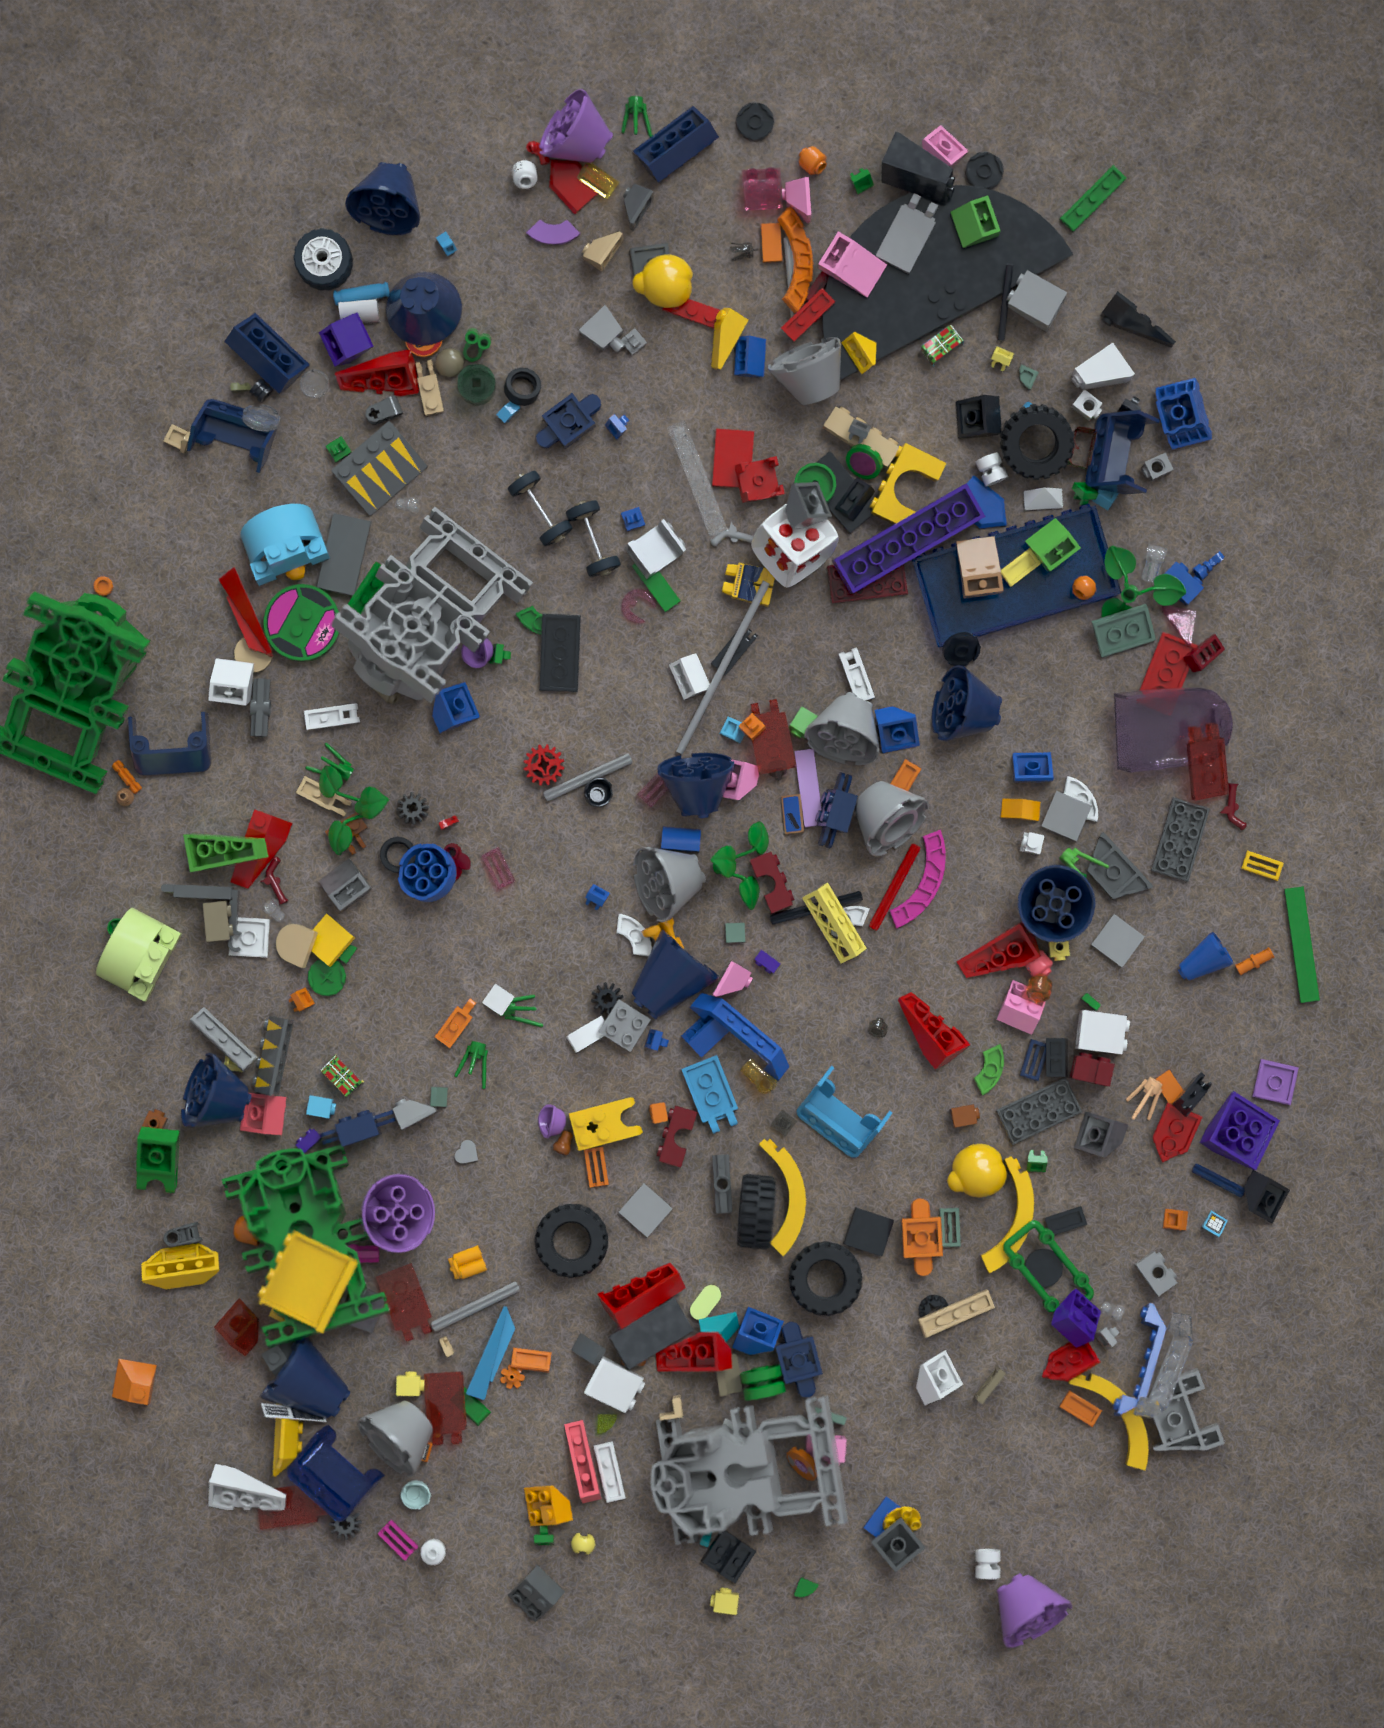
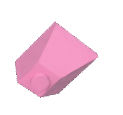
M941 125L922 140L923 149L952 168L968 152Z
M809 177L786 182L785 188L781 189L782 200H786V206H791L802 220L810 223Z
M731 760L734 761L735 767L723 798L740 800L757 785L761 767L747 762Z
M731 961L713 996L719 997L740 991L744 986L748 988L753 979L750 977L751 972Z

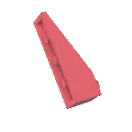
M580 1420L564 1424L582 1503L600 1500L602 1498L584 1422Z

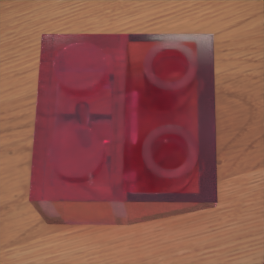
M770 167L767 169L751 168L742 170L744 210L783 208L780 168Z

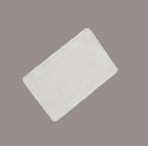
M495 984L482 1003L502 1016L514 996Z

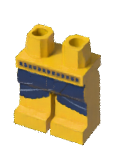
M738 563V565L728 564L725 575L735 577L734 584L724 582L722 593L730 595L732 599L752 603L759 587L765 581L770 585L759 605L768 607L775 579L771 573L763 567Z

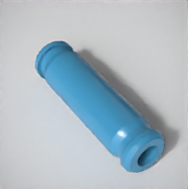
M387 282L333 292L336 306H339V302L373 300L386 296L389 297L390 295Z

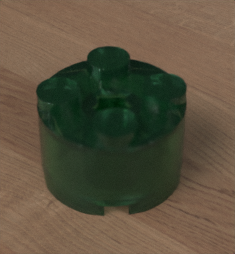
M468 365L458 375L457 386L459 393L469 404L483 405L489 402L495 395L496 380L492 371L485 365ZM473 382H480L481 386L473 388Z

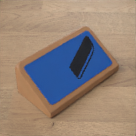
M801 794L781 796L785 834L804 833Z

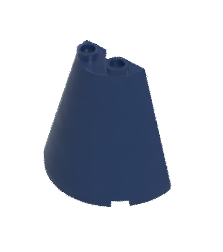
M662 930L632 991L635 997L634 1002L641 1008L645 1006L649 1009L648 1013L654 1019H657L716 982L720 976L706 964L700 963L684 950L673 937Z
M308 1337L294 1341L291 1346L292 1353L275 1380L269 1381L260 1398L325 1419L330 1416L335 1417L340 1411L339 1405L342 1400L345 1401L351 1391L348 1390V1386Z

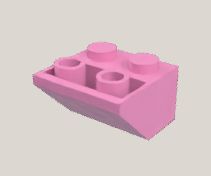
M1012 980L996 1020L1032 1035L1040 1020L1048 995Z

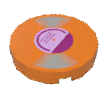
M791 1448L787 1452V1459L791 1467L803 1478L814 1481L817 1478L815 1459L803 1449Z

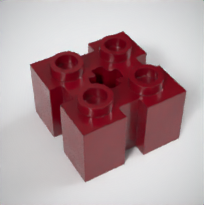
M1079 1053L1078 1056H1073L1069 1078L1110 1087L1115 1064L1110 1063L1111 1059L1098 1057L1097 1060L1091 1059L1092 1055L1086 1053Z

